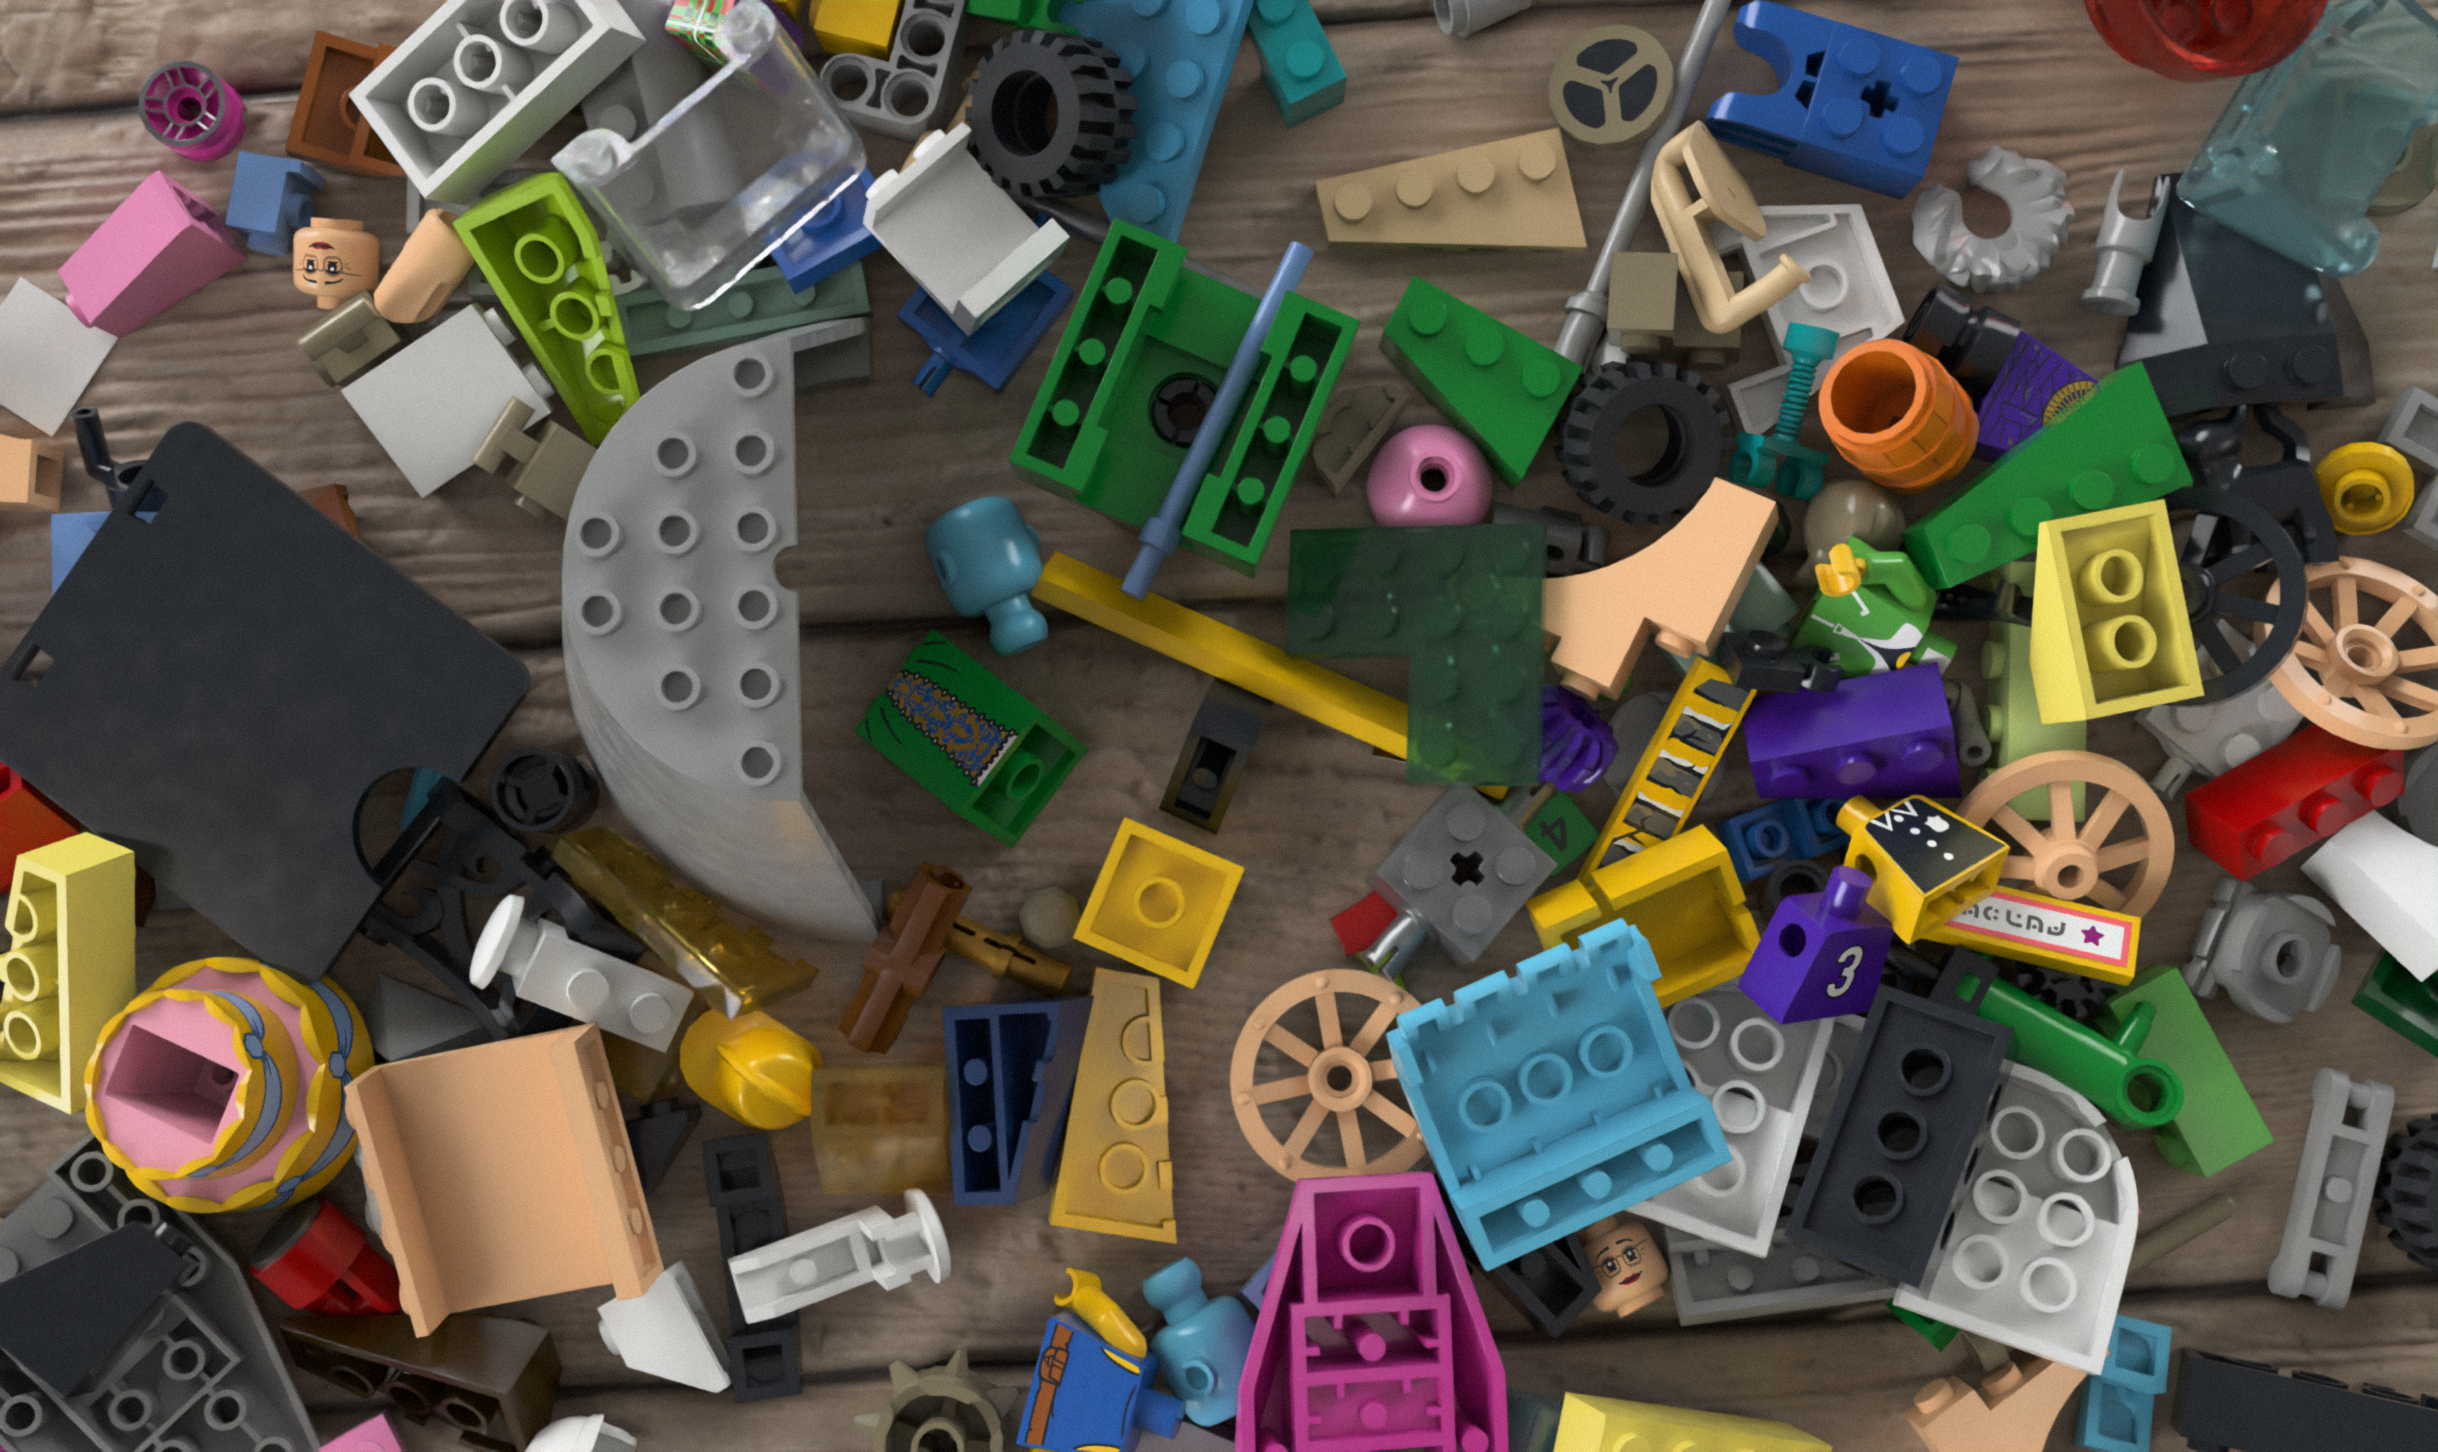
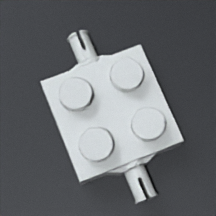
M2212 619L2242 663L2255 654L2256 648L2253 641L2245 638L2224 619ZM2196 636L2193 641L2201 681L2211 680L2224 675ZM2269 678L2250 692L2221 704L2196 708H2176L2163 705L2142 708L2135 715L2134 719L2158 738L2165 753L2169 756L2168 760L2148 785L2153 791H2156L2155 794L2164 800L2172 801L2175 793L2191 773L2205 777L2209 781L2286 740L2303 719L2304 715L2297 711L2280 694Z

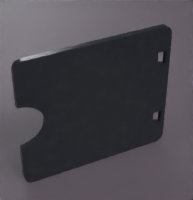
M183 421L175 424L167 431L1 669L0 760L101 838L133 850L134 863L268 966L285 973L299 984L304 985L320 981L330 973L389 890V887L382 882L370 867L360 840L361 812L370 792L387 776L412 767L435 770L451 777L458 783L466 782L527 696L531 685V678L526 665L520 659L213 429L201 423ZM155 485H157L170 496L149 524L144 519L138 518L135 514ZM40 650H42L54 659V662L35 687L30 682L22 680L21 677Z

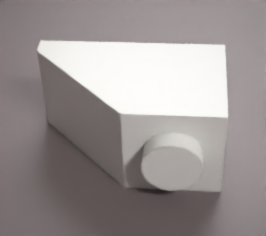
M682 1259L665 1268L643 1297L618 1301L617 1297L614 1296L597 1308L602 1318L599 1321V1330L604 1343L614 1355L621 1354L627 1367L713 1393L722 1391L733 1382L729 1348Z

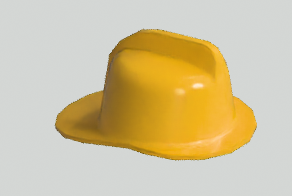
M744 1004L721 1005L703 1012L688 1026L680 1044V1068L687 1085L708 1103L739 1122L763 1131L784 1129L801 1121L805 1116L809 1117L825 1087L826 1069L819 1051L805 1038L769 1015Z

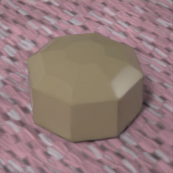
M1051 886L1031 892L1019 912L1025 937L1045 949H1050L1073 941L1082 912L1076 896L1058 886Z

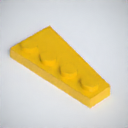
M1093 966L1088 996H1094L1067 1111L1048 1221L1050 1225L1177 1244L1176 1221L1173 1215L1172 1162L1169 1156L1167 1126L1169 1117L1164 1082L1163 1062L1165 1058L1159 978L1152 975Z

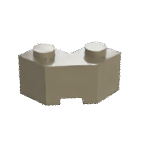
M1612 252L1607 317L1609 345L1621 347L1620 350L1628 354L1653 355L1673 361H1687V368L1697 371H1719L1725 369L1726 362L1739 363L1741 326L1726 334H1714L1704 328L1679 271L1678 253ZM1727 272L1735 294L1742 291L1744 272Z

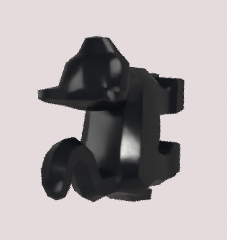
M2246 405L2233 407L2226 417L2201 420L2189 427L2187 431L2175 436V440L2194 481L2192 483L2193 487L2212 488L2230 492L2258 505L2269 513L2289 534L2299 552L2301 551L2304 565L2323 566L2339 561L2334 525L2322 499L2319 475L2310 463V446L2305 431L2295 422L2282 415L2278 406L2253 408V414L2260 428L2283 445L2284 452L2281 460L2273 464L2243 467L2239 462L2243 448L2247 416ZM2221 517L2203 568L2206 569L2250 547L2252 532L2235 521ZM2274 560L2254 569L2255 574L2277 572Z

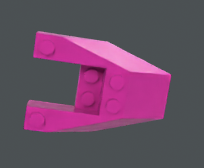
M1430 1171L1298 1178L1238 1387L1234 1452H1366L1424 1447V1452H1509L1506 1372L1433 1173Z

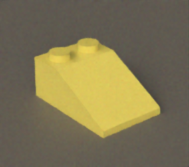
M2165 499L2039 523L2029 664L2042 725L2090 720L2204 696Z

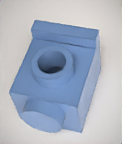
M239 151L225 225L246 238L249 249L267 255L286 257L288 248L293 249L294 234L303 227H310V218L314 217V204L311 192L312 190L324 192L326 179L299 160Z

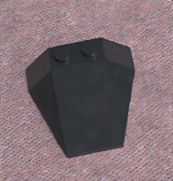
M2284 164L2168 173L2156 176L2153 181L2145 220L2152 217L2156 211L2166 176L2170 178L2169 200L2152 262L2143 267L2136 291V297L2140 300L2139 311L2136 315L2129 316L2123 345L2119 346L2117 350L2114 371L2142 361L2169 424L2185 422L2204 412L2232 410L2235 406L2246 405V408L2307 403V411L2375 404L2368 340Z

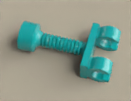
M1800 323L1788 324L1782 349L1791 354L1792 361L1795 364H1791L1793 370H1790L1789 374L1791 376L1787 379L1790 383H1786L1788 389H1785L1784 393L1786 395L1782 398L1784 402H1781L1783 408H1780L1779 412L1781 414L1777 417L1779 419L1776 421L1778 427L1774 429L1777 433H1773L1770 438L1738 432L1736 444H1740V446L1732 455L1729 463L1731 482L1765 489L1775 475L1776 459L1774 454L1787 457V460L1780 466L1776 476V488L1779 494L1809 501L1820 492L1823 484L1821 466L1827 465L1830 454L1800 446L1797 436H1800L1798 430H1801L1802 426L1800 424L1803 423L1804 420L1802 418L1805 417L1803 411L1807 409L1804 405H1808L1809 401L1806 399L1810 398L1808 393L1812 390L1809 386H1813L1814 382L1811 380L1815 379L1813 374L1817 372L1815 367H1818L1823 360L1834 359L1840 336L1838 332Z

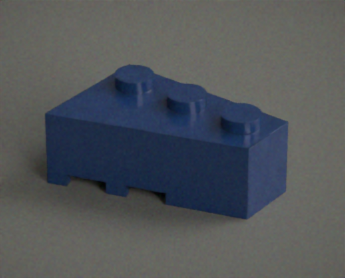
M1094 996L988 1000L942 1007L954 1206L1015 1205L1049 1192Z

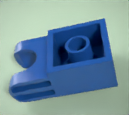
M1756 0L1739 9L1733 28L1737 45L1743 50L1763 58L1771 65L1776 72L1779 82L1778 92L1768 95L1729 92L1717 99L1710 106L1705 121V126L1713 137L1733 145L1783 159V165L1902 200L1924 178L1959 57L1773 2ZM1870 110L1875 114L1876 117L1869 114Z

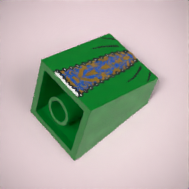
M934 629L929 632L922 643L910 651L902 669L885 691L869 704L864 718L854 729L858 735L955 813L1011 849L1014 848L1089 750L1087 746Z

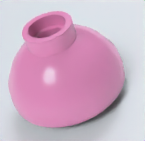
M1426 424L1402 430L1382 445L1369 468L1366 494L1368 505L1375 521L1389 537L1409 548L1434 551L1455 546L1476 531L1489 510L1493 494V481L1490 467L1484 454L1469 437L1447 426ZM1434 469L1441 472L1445 478L1444 488L1438 492H1431L1425 489L1421 484V475L1425 471Z

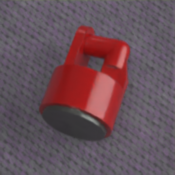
M324 1195L308 1197L287 1211L262 1237L250 1257V1273L293 1309L304 1308L319 1316L379 1315L381 1313L396 1315L403 1310L399 1299L400 1280L397 1270L365 1243L367 1238L366 1231ZM341 1278L358 1295L355 1297L351 1296L336 1281Z

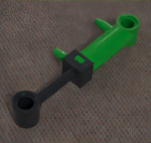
M1792 859L1779 865L1763 884L1758 896L1759 911L1767 924L1770 923L1780 902L1783 901L1780 894L1781 885L1794 883L1804 888L1808 894L1825 892L1830 879L1828 873L1817 863L1806 859ZM1891 938L1885 964L1925 986L1920 997L2013 1028L2020 1047L2015 1062L2043 1072L2081 1094L2100 1111L2102 1116L2113 1127L2126 1132L2142 1131L2169 1122L2180 1112L2185 1097L2183 1084L2177 1073L2164 1062L2152 1058L2141 1059L2137 1056L2152 1028L2151 1023L2157 1013L2156 1007L2151 1003L2143 1000L2137 1002L2133 1011L2127 1014L2112 1042L1997 976L2000 968L1990 963L1994 955L1965 949L1957 945L1944 954L1937 964ZM2131 1079L2143 1083L2151 1094V1105L2147 1112L2138 1110L2128 1098L2127 1088Z

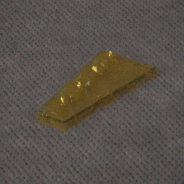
M606 826L562 836L551 855V858L571 875L572 880L579 887L589 891L615 915L620 925L633 931L659 955L664 965L678 972L705 997L710 1007L723 1013L731 1021L808 990L820 971L802 958L793 966L769 950L775 940L755 926H751L744 933L716 914L721 904L703 892H696L682 887L677 888L669 883L670 869Z

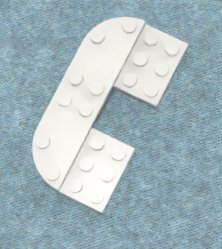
M1737 976L1662 1009L1689 1082L1693 1088L1710 1100L1733 1160L1624 1210L1753 1256L1765 1258L1800 1139L1804 1137L1819 1143L1866 1018L1850 1014L1780 1025L1737 987L1742 977ZM2014 1063L1928 1300L1897 1288L1892 1305L2091 1375H2101L2135 1243L2139 1208L2137 1187L2128 1156L2122 1158L2113 1138L2103 1124L2107 1120L2081 1094L2038 1070ZM1936 1067L1922 1068L1914 1074L1910 1085L1920 1089L1933 1087L1941 1080L1944 1071ZM1911 1128L1896 1131L1890 1137L1887 1149L1899 1153L1911 1150L1917 1144L1920 1132Z

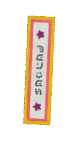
M1996 885L1994 894L1921 938L1953 946L1960 945L1974 951L2128 986L2135 974L2141 918Z

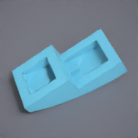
M2116 1314L2108 1345V1350L2111 1353L2105 1358L2101 1375L2087 1374L2084 1380L2074 1446L2096 1452H2149L2154 1395L2166 1393L2171 1327Z

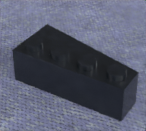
M2182 1347L2170 1425L2179 1436L2188 1438L2187 1447L2198 1452H2229L2230 1448L2246 1452H2438V1396L2421 1393L2419 1400L2415 1397L2395 1392L2396 1390L2393 1388L2365 1382L2361 1387V1393L2348 1390L2349 1384L2324 1374L2292 1370L2291 1377L2278 1375L2279 1369L2266 1363Z

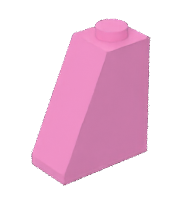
M158 170L148 176L57 272L70 291V294L65 296V300L76 318L88 328L95 326L121 339L246 261L247 257L215 207Z

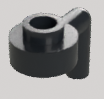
M94 406L75 408L71 411L70 415L86 472L90 477L105 484L109 503L114 509L148 459L134 460L123 464L111 459L98 409ZM155 485L137 512H158L170 495Z

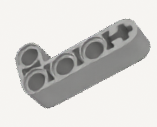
M906 0L889 62L855 53H842L833 56L825 63L820 73L819 85L835 118L849 128L911 144H916L919 137L927 130L942 129L974 18L973 15L964 12L966 0ZM932 38L945 42L942 49L933 56L924 57L915 54L918 45L924 40ZM852 82L867 84V89L860 98L853 101L839 99L842 88ZM922 97L928 100L925 110L919 115L908 117L899 114L901 105L907 99Z

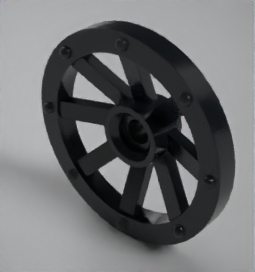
M2182 487L2152 501L2165 499L2168 517L2185 513H2198L2181 560L2177 563L2182 584H2190L2192 588V595L2186 602L2190 627L2224 675L2202 681L2204 696L2161 705L2176 708H2196L2221 704L2240 697L2261 685L2281 667L2301 636L2308 611L2309 587L2305 565L2298 548L2285 529L2269 513L2251 501L2230 492L2203 487ZM2221 517L2246 527L2261 540V542L2206 569L2203 568ZM2274 560L2280 581L2279 605L2221 591V585ZM2216 613H2222L2273 625V628L2255 654L2242 663L2212 618L2215 617Z

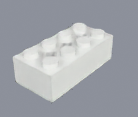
M448 0L348 95L425 199L466 206L647 40L617 0Z

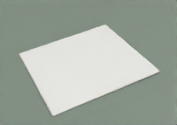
M20 277L0 306V404L53 437L118 340V337L95 326L92 328L86 327L76 318L67 305Z

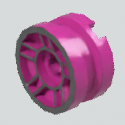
M173 61L157 68L145 80L139 95V115L145 129L178 155L196 162L215 161L228 155L241 142L247 127L243 124V110H246L240 94L209 68L192 61ZM197 104L201 107V113L196 119L192 120L194 113L191 108Z

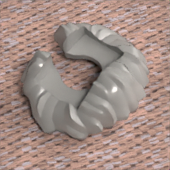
M1994 146L1987 150L1980 160H1971L1967 167V184L1970 193L1981 187L1987 192L1998 195L2007 203L2011 213V222L2007 231L1993 239H1983L1973 235L1963 222L1962 201L1959 193L1952 189L1944 188L1941 184L1934 183L1929 190L1920 194L1911 215L1914 223L1913 244L1920 251L1922 257L1927 260L1928 264L1935 266L1936 272L1945 275L1949 283L1955 287L1964 289L1968 286L1972 292L1980 295L1984 292L1997 295L2005 289L2017 292L2024 284H2031L2038 274L2047 273L2051 259L2057 256L2059 244L2067 242L2068 225L2075 218V212L2072 205L2066 200V194L2063 189L2067 179L2066 174L2046 160L2022 158L2015 150H2003L1999 146Z

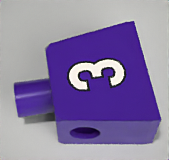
M1836 866L1832 871L1825 892L1786 897L1780 902L1737 987L1780 1025L1869 1012L1879 986L1893 935L1891 922L1866 902L1873 884L1872 879L1858 869L1849 866Z

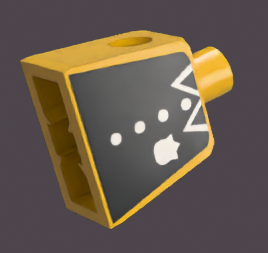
M1856 795L1844 804L1836 818V825L1851 836L1843 866L1858 869L1872 879L1873 884L1866 902L1891 922L1893 931L1908 945L1994 894L2010 846L2002 840L1923 795H1911L1885 811L1880 810L1862 795Z

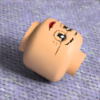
M311 217L310 227H303L294 234L293 282L295 287L301 292L317 296V308L335 310L365 289L374 294L381 283V243L376 235L364 231L365 221Z
M1612 1215L1580 1233L1586 1243L1582 1249L1602 1288V1291L1592 1300L1594 1306L1599 1311L1612 1312L1616 1310L1618 1316L1622 1319L1666 1295L1661 1285L1669 1278V1266L1648 1228L1643 1223L1628 1222L1619 1225L1615 1216Z

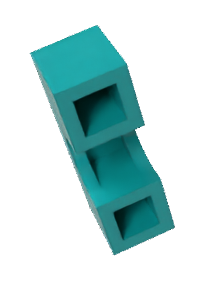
M1254 0L1246 29L1260 61V75L1287 129L1343 103L1347 76L1309 1Z

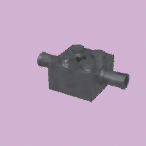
M1525 767L1523 773L1507 790L1502 800L1499 799L1495 805L1489 803L1461 777L1447 787L1364 880L1369 887L1396 910L1398 915L1373 944L1361 954L1363 960L1372 968L1374 965H1378L1392 949V955L1377 970L1381 977L1392 983L1427 940L1433 943L1458 967L1474 962L1558 866L1552 858L1527 837L1524 831L1552 797L1559 793L1560 790L1551 781L1547 780L1545 783H1541L1534 793L1530 795V790L1537 784L1540 777L1533 768ZM1462 861L1469 868L1466 874L1468 881L1457 885L1451 879L1456 871L1453 864Z

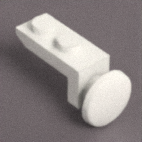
M508 895L500 902L489 918L472 958L470 982L473 985L484 989L490 983L497 970L512 975L511 978L517 997L585 1023L597 1022L598 1027L666 1053L694 995L692 990L664 976L570 940L565 928L542 918H539L537 923L522 918L524 897Z
M920 1188L905 1190L904 1201L907 1214L895 1219L879 1206L874 1205L728 1259L747 1324L779 1317L873 1280H876L889 1291L912 1282L910 1275L923 1270H927L930 1277L936 1283H940L948 1278L951 1272L949 1245L939 1215L927 1194Z

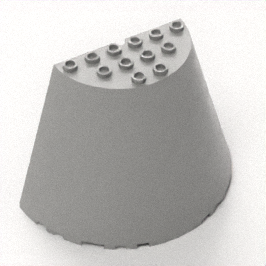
M869 316L823 321L788 329L733 346L691 363L650 389L626 411L607 434L592 457L578 486L569 514L563 545L562 646L565 680L573 718L595 773L606 794L629 827L662 862L681 878L723 906L762 924L798 935L847 943H873L884 926L883 916L886 911L885 880L854 878L803 792L799 593L786 590L780 585L776 578L775 568L781 554L788 549L798 547L795 397L810 391L840 384L874 381L872 318Z

